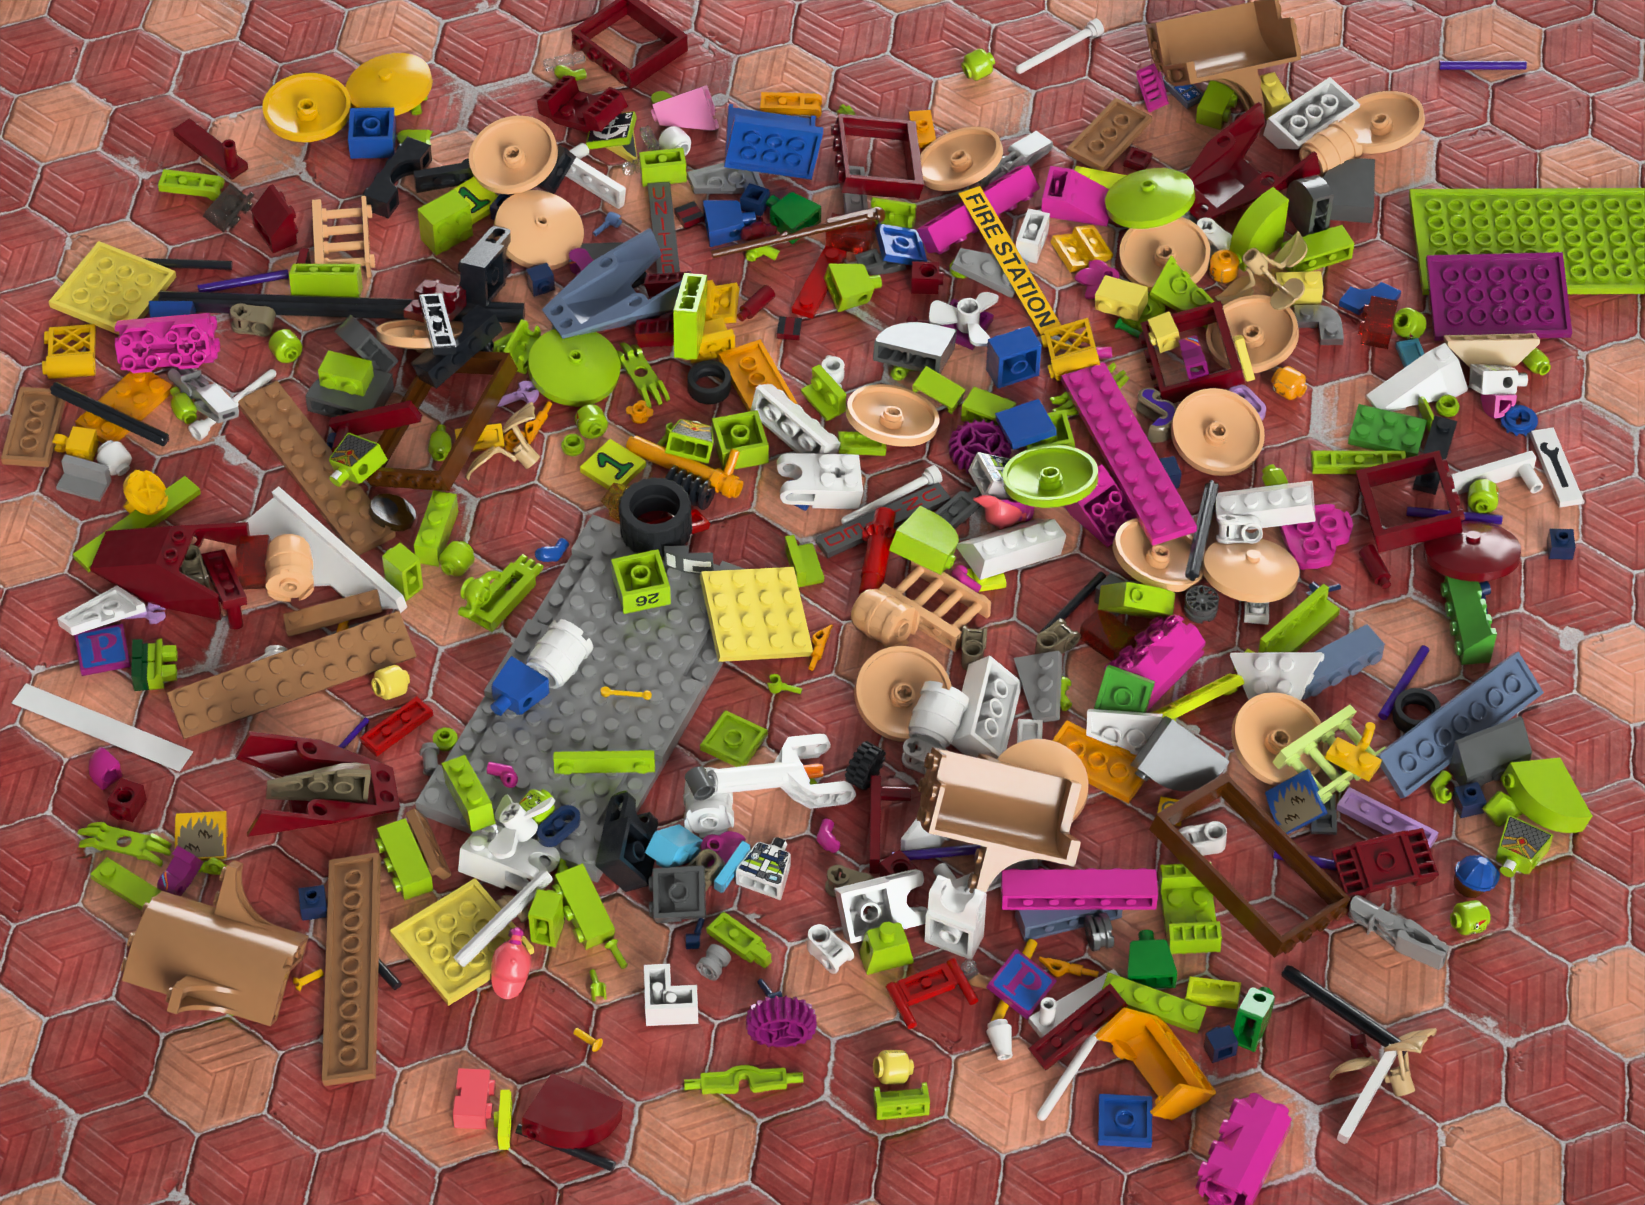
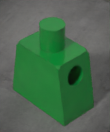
M790 192L782 199L772 195L767 200L766 205L770 208V223L777 226L779 233L787 231V234L793 233L802 228L818 225L821 222V206L794 192ZM800 238L794 239V240H790L789 242H790L791 244H794V243H795L797 240H799Z
M1152 930L1140 931L1138 933L1139 940L1130 942L1127 979L1154 989L1176 988L1177 969L1168 942L1164 939L1154 940Z
M1253 987L1249 989L1238 1009L1233 1029L1238 1040V1046L1253 1052L1256 1051L1269 1023L1275 1001L1271 989L1267 987H1260L1259 989ZM1249 1019L1256 1020L1253 1028L1247 1024Z

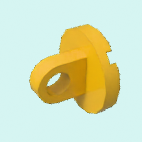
M135 470L126 477L123 483V490L127 501L123 508L129 514L136 509L140 513L154 515L166 507L168 502V495L166 496L165 493L166 487L158 476L147 470L144 472Z

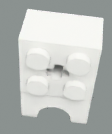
M786 453L777 459L779 474L794 479L786 481L780 489V499L783 503L789 505H812V508L859 509L863 495L859 455Z
M494 824L473 832L460 848L458 872L503 889L509 886L521 891L529 883L527 878L532 880L541 870H545L548 873L552 872L559 864L560 854L556 848L545 847L537 840L530 838L524 842L517 841L515 854L511 857L505 858L493 855L487 846L503 829V827ZM545 855V856H547L551 861H549V860L546 859V858L540 857V856Z
M917 869L834 888L844 938L850 943L863 941L867 930L880 927L883 922H899L902 924L903 929L925 924L928 909L922 906L908 907L906 903L910 890L922 886L924 883L923 872ZM869 905L871 908L868 909V914L863 913L865 907Z
M938 874L929 891L924 942L972 960L984 937L986 892L974 888V892L971 894L962 893L953 887L951 879Z

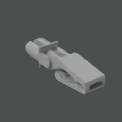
M1037 131L1012 144L1008 148L1010 154L1002 156L997 167L976 183L981 184L984 188L1018 166L1029 165L1031 167L1052 150L1053 142Z
M172 368L168 371V378L180 388V392H184L191 399H195L196 409L217 423L239 417L237 404L216 383L210 385L201 375V370Z
M1356 895L1352 898L1348 917L1367 928V935L1373 931L1391 944L1395 951L1437 970L1444 966L1449 947L1413 920H1406L1385 911L1384 903L1379 907L1362 896Z

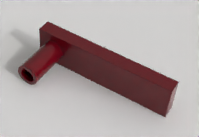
M190 118L173 129L176 138L230 180L248 170V163L237 155L236 144L233 140L229 139L221 143Z
M409 400L331 417L329 426L336 433L332 452L336 450L347 433L358 436L421 422L422 414L413 402Z
M225 549L201 554L215 592L219 594L220 603L223 609L227 610L229 628L234 630L242 628L241 606L247 605V597Z
M871 775L869 873L879 874L881 801H911V786H881V776Z
M1109 984L1028 1049L1046 1071L1128 1005L1115 988Z

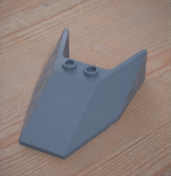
M648 228L588 264L542 311L562 339L636 324L637 320L652 319L673 312L682 280L649 300L644 294L636 293L631 287L662 255L651 228Z

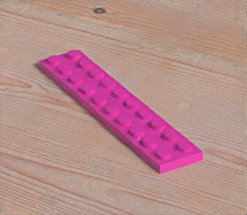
M1103 362L1100 365L1090 366L1061 375L1063 386L1151 545H1157L1197 532L1196 523L1106 364Z

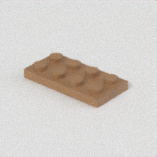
M1115 98L1067 147L1066 155L1093 169L1106 171L1152 122V116Z
M20 387L1 456L2 464L49 467L55 443L52 441L55 434H58L66 401L52 395L51 390L47 388Z

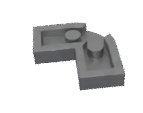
M1294 305L1293 312L1297 319L1298 328H1318L1320 345H1343L1342 321L1335 310L1324 305Z

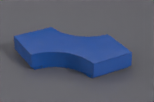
M1383 282L1369 289H1357L1350 286L1339 300V306L1357 315L1374 308L1389 311L1399 299L1401 291Z

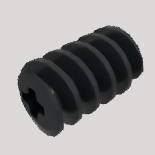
M674 465L667 473L665 479L674 481L682 486L688 493L692 506H698L701 510L708 508L715 495V487L710 488L711 481L706 480L702 485L703 478L701 476H698L694 481V473L691 472L686 477L687 471L682 469L678 474L679 467Z

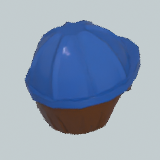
M1480 854L1466 856L1457 863L1454 869V886L1456 890L1469 898H1477L1486 891H1491L1497 885L1500 878L1498 869L1488 858Z

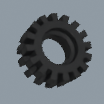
M868 741L863 742L849 761L850 765L846 768L845 780L862 790H867L871 786V775L878 776L879 770L884 765L882 763L885 761V750Z

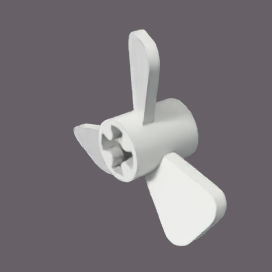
M983 292L978 295L976 300L973 298L960 300L957 308L935 300L930 306L929 323L939 326L956 323L958 330L968 333L971 344L987 346L990 337L979 325L980 313L996 304L999 296L994 293Z
M506 794L495 812V819L505 827L488 844V850L493 855L508 858L513 856L516 851L517 841L524 842L529 840L538 829V824L532 817L550 809L556 800L550 797L526 812L518 803H513L511 797Z

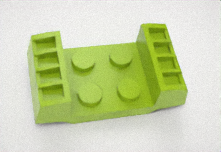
M1183 864L1160 865L1158 872L1165 936L1171 954L1221 952L1220 921H1216L1212 893Z

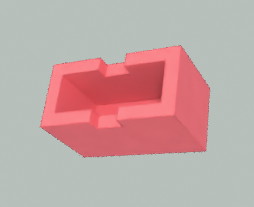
M458 1068L456 1083L458 1096H455L453 1108L454 1127L487 1129V1120L493 1117V1103L489 1102L490 1096H495L496 1081L491 1080L490 1070Z

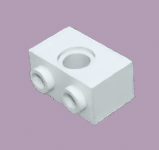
M1028 208L1016 239V248L1024 261L1037 264L1049 232L1050 213Z

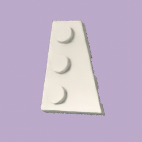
M117 585L58 617L57 620L62 629L71 635H76L146 612V608L143 602Z
M1088 709L1086 736L1112 746L1129 750L1130 753L1138 755L1163 719V714Z

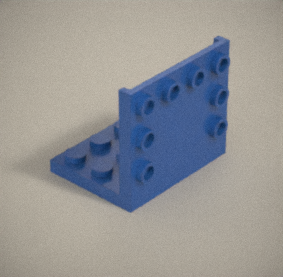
M729 104L724 167L812 180L823 136V127L815 126L816 116L812 115L811 118L734 108L733 104Z

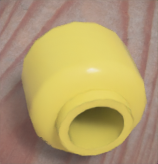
M391 665L375 672L374 678L371 681L372 689L378 697L390 700L407 692L410 677L406 670H402L397 665Z
M883 1050L873 1061L874 1076L882 1084H904L908 1080L909 1075H912L914 1071L913 1060L909 1059L908 1054L903 1050Z

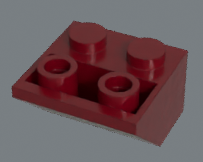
M272 184L268 186L251 209L255 228L272 253H276L297 244L296 234L299 231L294 222L296 213L293 207L287 205L282 191L278 192Z

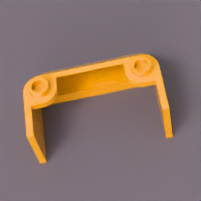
M1124 1007L1095 1035L1098 1040L1110 1042L1113 1045L1112 1050L1117 1057L1122 1060L1125 1058L1133 1061L1158 1096L1155 1100L1156 1106L1150 1111L1153 1116L1174 1120L1208 1102L1216 1095L1212 1084L1170 1027L1158 1016Z

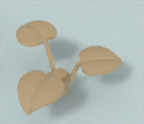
M1297 231L1279 251L1274 260L1266 257L1264 253H1260L1256 248L1248 250L1243 255L1242 260L1247 265L1245 270L1249 276L1238 278L1221 294L1215 296L1218 301L1221 300V303L1225 305L1237 298L1253 295L1254 290L1252 287L1256 284L1253 273L1257 275L1265 273L1279 288L1271 297V306L1276 310L1290 307L1296 300L1302 297L1305 286L1297 278L1289 279L1282 286L1268 271V263L1280 269L1285 268V266L1293 267L1305 257L1308 250L1301 234Z
M533 402L526 404L522 409L515 412L503 426L504 433L512 428L520 441L513 448L514 455L500 447L495 448L493 446L480 454L469 466L466 474L468 481L471 473L496 453L506 455L513 462L519 460L525 469L530 468L539 460L540 456L527 443L518 427L520 423L535 419Z
M1436 1028L1409 1032L1399 1037L1402 1040L1401 1042L1384 1048V1052L1397 1051L1399 1066L1390 1069L1391 1074H1386L1384 1078L1385 1083L1391 1082L1395 1097L1407 1095L1415 1091L1409 1070L1408 1051L1421 1053L1423 1045L1428 1040L1427 1037L1430 1035L1434 1036L1437 1032ZM1402 1051H1407L1405 1056H1403ZM1373 1056L1351 1059L1336 1067L1329 1078L1331 1080L1336 1074L1362 1069L1366 1066L1377 1067L1379 1062Z

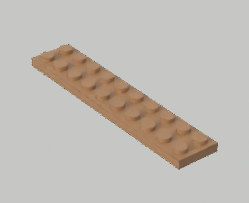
M278 381L256 390L238 401V407L339 539L354 553L360 556L396 537L395 531H392L391 527L386 525L385 528L381 527L372 520L369 515L371 500L359 484L346 480L340 487H337L330 481L329 477L335 472L329 462V458L333 454L332 450Z
M400 611L169 691L167 692V697L183 740L371 674L388 666L416 658V653Z
M378 852L329 860L322 1082L324 1086L376 1079L381 857Z

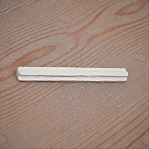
M541 870L454 956L455 961L460 966L465 967L534 899L537 889L544 890L552 882V876L547 871Z

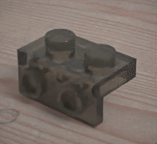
M230 183L205 211L203 217L224 233L229 227L233 229L241 219L239 215L242 212L246 214L253 206L251 200L255 194L250 192L246 196Z

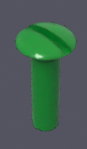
M1122 317L1116 321L1114 329L1120 328L1139 338L1141 332L1125 324Z

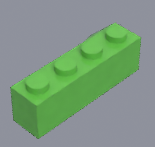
M1446 576L1445 582L1441 583V595L1446 598L1445 612L1446 616H1450L1451 619L1450 634L1455 636L1456 640L1454 642L1455 654L1459 655L1461 665L1490 663L1497 632L1495 628H1491L1492 618L1490 614H1486L1487 604L1485 599H1481L1482 590L1479 582L1463 581Z

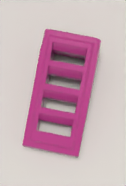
M1155 64L1138 70L1136 72L1137 79L1149 113L1169 104L1162 74L1158 72Z

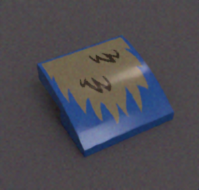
M1309 769L1265 792L1275 823L1287 835L1328 814L1318 794L1319 788Z

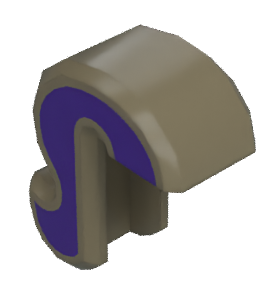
M1144 388L1138 393L1137 411L1154 422L1149 427L1148 440L1153 443L1167 441L1172 437L1171 422L1177 406L1168 400L1160 399L1161 394L1158 390Z

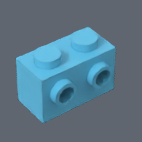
M678 824L655 831L645 853L655 859L656 864L662 868L676 867L691 862L701 851L699 847L703 840Z

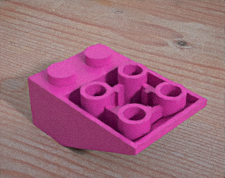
M1050 166L1042 197L1041 211L1050 213V218L1107 227L1109 216L1106 210L1105 197L1109 189L1073 169Z
M1102 464L1098 466V483L1095 489L1082 500L1064 506L1075 520L1106 547L1113 544L1115 535L1122 524L1137 518L1124 494Z

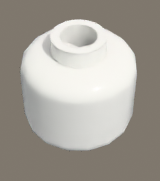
M672 126L661 133L658 144L661 150L683 148L684 155L686 156L691 148V138L679 127Z
M110 440L98 448L96 459L99 464L109 466L111 476L116 474L121 476L128 472L132 457L121 442Z

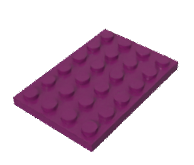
M1563 252L1427 255L1426 269L1434 341H1444V335L1536 333L1539 338H1571L1572 326Z

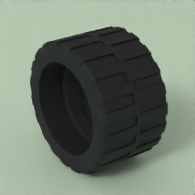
M656 477L643 479L630 485L623 492L619 500L620 533L625 545L637 553L659 549L661 557L665 556L664 546H685L690 539V534H692L691 501L685 489L674 481ZM650 511H664L674 516L669 521L660 524H648L637 519L642 514Z

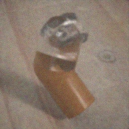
M965 960L961 964V969L970 985L987 989L986 986L993 977L981 975L974 960Z

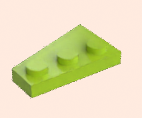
M1172 256L1169 257L1149 293L1151 297L1177 312L1214 302L1202 288H1199L1190 279L1191 276L1176 264V260Z

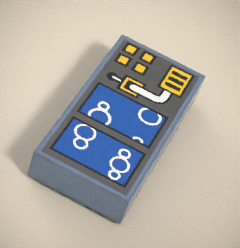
M1165 76L1162 77L1165 88L1186 109L1200 103L1204 94L1194 84L1173 86L1164 80Z

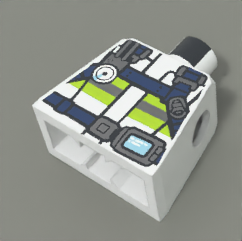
M1470 365L1469 387L1481 394H1515L1517 386H1527V373H1518L1516 369L1510 366Z
M977 452L968 471L982 496L989 495L998 499H1012L1003 487L1002 477L1003 469L1010 459Z
M776 837L771 845L762 842L756 843L736 869V884L781 900L791 866V854L785 851L787 842Z

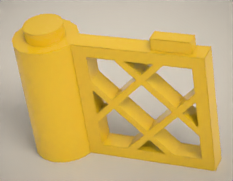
M1088 318L1044 330L1045 334L1041 335L1043 347H1048L1052 364L1048 365L1051 379L1056 378L1058 382L1061 381V375L1090 366L1100 365ZM1086 327L1081 335L1074 333L1077 329ZM1063 335L1059 341L1051 339L1053 336ZM1069 338L1076 339L1072 345L1065 343ZM1082 342L1090 344L1089 347L1078 348ZM1060 348L1067 350L1065 354L1055 356Z
M95 324L49 327V331L44 332V343L48 344V356L46 361H42L43 375H47L48 379L96 375ZM81 333H90L85 338L78 336ZM54 335H66L61 340L54 337ZM71 340L78 342L72 347L67 345ZM83 346L90 349V351L79 352L78 350ZM60 348L65 350L63 353L54 354Z

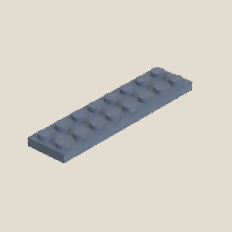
M1519 651L1512 653L1377 754L1376 757L1382 759L1380 766L1400 799L1406 798L1450 764L1456 740L1508 721L1544 692Z

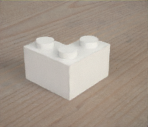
M670 964L644 965L646 1026L698 1024L697 985L671 986Z

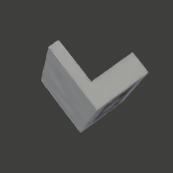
M65 454L61 461L64 474L58 482L56 490L100 502L112 481L109 466Z

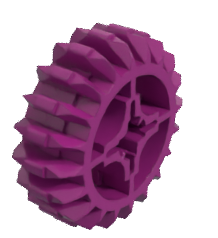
M974 418L972 423L965 421L963 426L958 425L956 431L952 432L948 445L949 455L952 458L953 464H958L959 470L966 469L967 474H969L968 470L977 452L1008 459L1012 453V448L1000 426H995L993 420L990 423H986L984 418L981 422H977Z
M776 995L775 998L765 997L764 1001L758 1000L747 1011L746 1029L748 1030V1035L751 1036V1040L757 1041V1044H766L767 1047H796L798 1043L805 1044L806 1040L812 1039V1035L815 1034V1029L817 1028V1017L815 1010L812 1009V1004L806 1003L803 999L798 1000L797 997L788 998L787 995L784 997Z

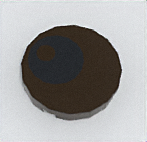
M379 494L373 497L369 505V515L372 520L381 527L385 528V525L391 527L392 531H405L411 528L416 518L414 507L407 500L397 495Z

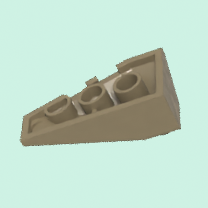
M358 762L341 763L267 780L266 799L301 801L323 799L367 803L371 776L370 765Z

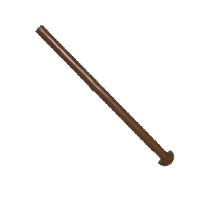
M873 207L827 218V223L802 228L793 233L787 234V231H783L780 234L712 249L711 254L712 258H718L877 220L878 224L885 220L886 214L881 207Z

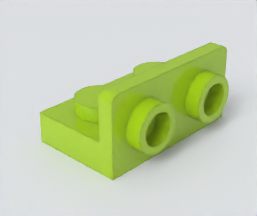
M820 364L813 367L811 384L802 388L801 393L826 421H829L846 412V393Z

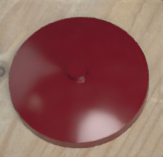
M1461 521L1463 533L1424 542V558L1430 567L1445 576L1463 581L1480 582L1502 578L1512 573L1518 567L1521 558V545L1512 533L1497 525L1480 521Z

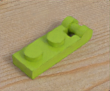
M163 169L158 188L161 192L202 196L212 201H217L220 198V189L223 188L225 180L217 175Z

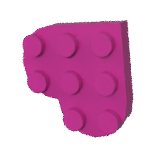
M1333 504L1315 505V522L1279 526L1286 549L1295 558L1299 569H1318L1332 564L1336 546L1347 544L1352 533L1353 522L1347 511L1344 513L1336 509Z

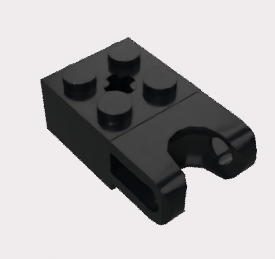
M499 226L491 227L473 248H470L466 256L459 261V286L466 290L467 303L487 307L505 286L506 277L512 271V260L506 259L507 247L511 242L510 229ZM501 236L497 241L494 240L495 237Z
M627 791L618 792L610 798L595 864L598 869L625 892L649 886V876H652L655 859L647 855L645 851L658 827V819L651 812L637 815L636 799Z

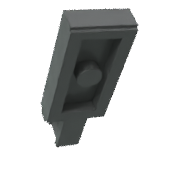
M977 485L969 492L960 491L935 513L956 529L981 506L973 498L982 496Z

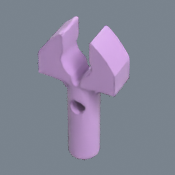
M531 381L519 382V389L516 392L504 395L498 407L518 400H524L527 404L530 402L534 403L539 397V391Z
M148 602V605L145 607L146 612L125 619L146 618L149 620V624H157L165 619V612H153L166 609L160 607V605Z

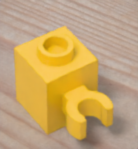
M74 426L69 437L63 434H55L52 441L56 444L54 448L56 452L66 451L67 455L92 462L99 446L96 429Z

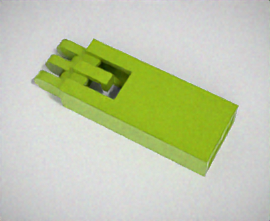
M522 554L514 563L511 562L502 571L500 580L495 579L490 584L489 589L492 592L490 600L477 606L475 614L468 619L493 632L536 586V577L542 571L543 565L540 563L535 565V560H528V557ZM511 583V589L504 590Z

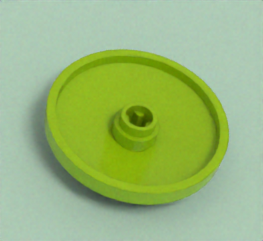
M1151 168L1131 173L1118 180L1107 192L1105 205L1108 216L1118 225L1133 229H1149L1171 223L1188 212L1195 201V190L1192 180L1186 174L1169 168Z
M553 329L540 336L533 344L529 353L528 374L533 385L546 398L562 405L578 407L600 402L612 393L620 376L621 363L615 347L609 340L597 332L562 339L557 330Z
M1063 445L1034 447L1020 452L1007 462L1002 473L1003 487L1012 499L1028 506L1040 508L1066 506L1082 500L1095 489L1098 483V467L1095 460L1089 454L1074 447Z

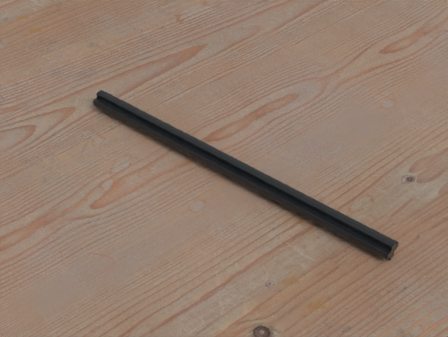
M160 291L158 301H193L196 313L230 314L232 306L243 303L253 306H267L272 308L276 315L347 318L349 315H352L354 318L407 319L404 318V309L413 299ZM466 302V306L452 321H462L461 319L477 305ZM490 302L487 307L481 306L495 313L499 323H519L521 319L525 320V303Z

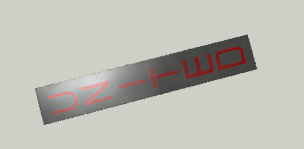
M670 182L648 183L652 231L662 253L656 260L657 274L680 272Z
M938 482L884 507L896 512L894 528H897L919 506L934 511L941 508L951 498ZM875 511L817 536L816 543L827 559L865 542L862 539V530L865 526L873 523Z

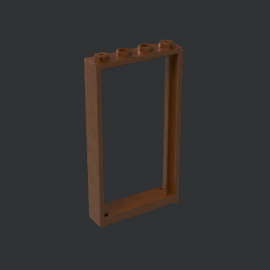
M479 351L455 372L493 376L439 471L385 468L409 425L383 431L377 443L382 448L388 461L367 478L369 485L450 491L518 370L511 354ZM416 375L401 402L411 400L416 408L419 409L432 386L421 381L418 375Z
M1226 772L1157 813L1149 828L1274 958L1283 952L1285 954L1289 953L1298 942H1306L1315 931H1323L1332 920H1340L1348 911L1346 907L1351 898ZM1222 797L1329 906L1281 936L1174 825Z

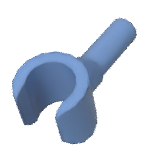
M609 212L605 222L593 232V235H599L610 225L618 228L622 223V220L619 219L621 215Z

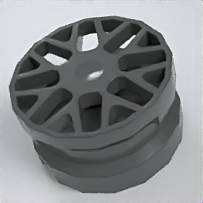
M1204 585L1190 588L1186 593L1184 605L1186 617L1195 623L1201 624L1203 621L1210 622L1214 620L1219 603L1217 592L1213 588Z
M1103 912L1099 913L1096 917L1092 915L1085 916L1084 927L1090 949L1098 951L1100 947H1105L1106 949L1113 948L1114 936H1112L1111 932L1113 929L1108 914Z

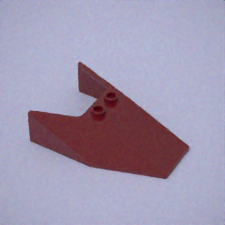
M1258 102L1208 141L1186 173L1192 180L1195 190V201L1188 213L1197 221L1206 217L1214 219L1253 203L1272 187L1281 191L1288 188L1289 184L1294 180L1318 175L1321 171L1317 153L1313 151L1281 178L1270 171L1260 174L1244 160V156L1266 124L1262 104ZM1265 178H1272L1274 180L1273 184Z
M248 522L109 530L105 532L90 571L114 585H118L146 603L149 602L160 605L162 608L221 621L222 611L219 594L182 574L180 568L193 537L197 538L193 545H196L198 548L201 547L204 539L250 549Z
M249 731L235 754L237 760L281 777L341 763L358 762L369 764L371 769L367 803L313 799L311 801L289 800L290 812L261 809L247 831V837L344 822L395 812L400 809L393 767L323 740Z

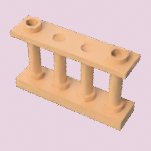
M361 196L362 208L337 210L322 208L321 199L312 200L315 264H361V267L366 266L367 278L372 277L371 268H375L374 254H370L368 218H372V206L367 205L366 196ZM363 217V224L331 227L323 224V222H328V219ZM364 234V241L338 243L324 241V238H328L331 235ZM364 250L365 257L335 260L325 258V255H329V252Z
M912 561L911 573L896 588H891L885 583L879 588L880 591L893 595L902 603L916 608L915 610L920 614L917 629L954 652L961 646V629L963 625H966L977 613L985 618L990 616L991 601L985 595L975 592L945 572L939 575ZM919 577L931 583L915 600H911L903 595ZM938 589L950 595L934 612H930L922 607ZM958 601L969 607L954 624H949L941 619Z

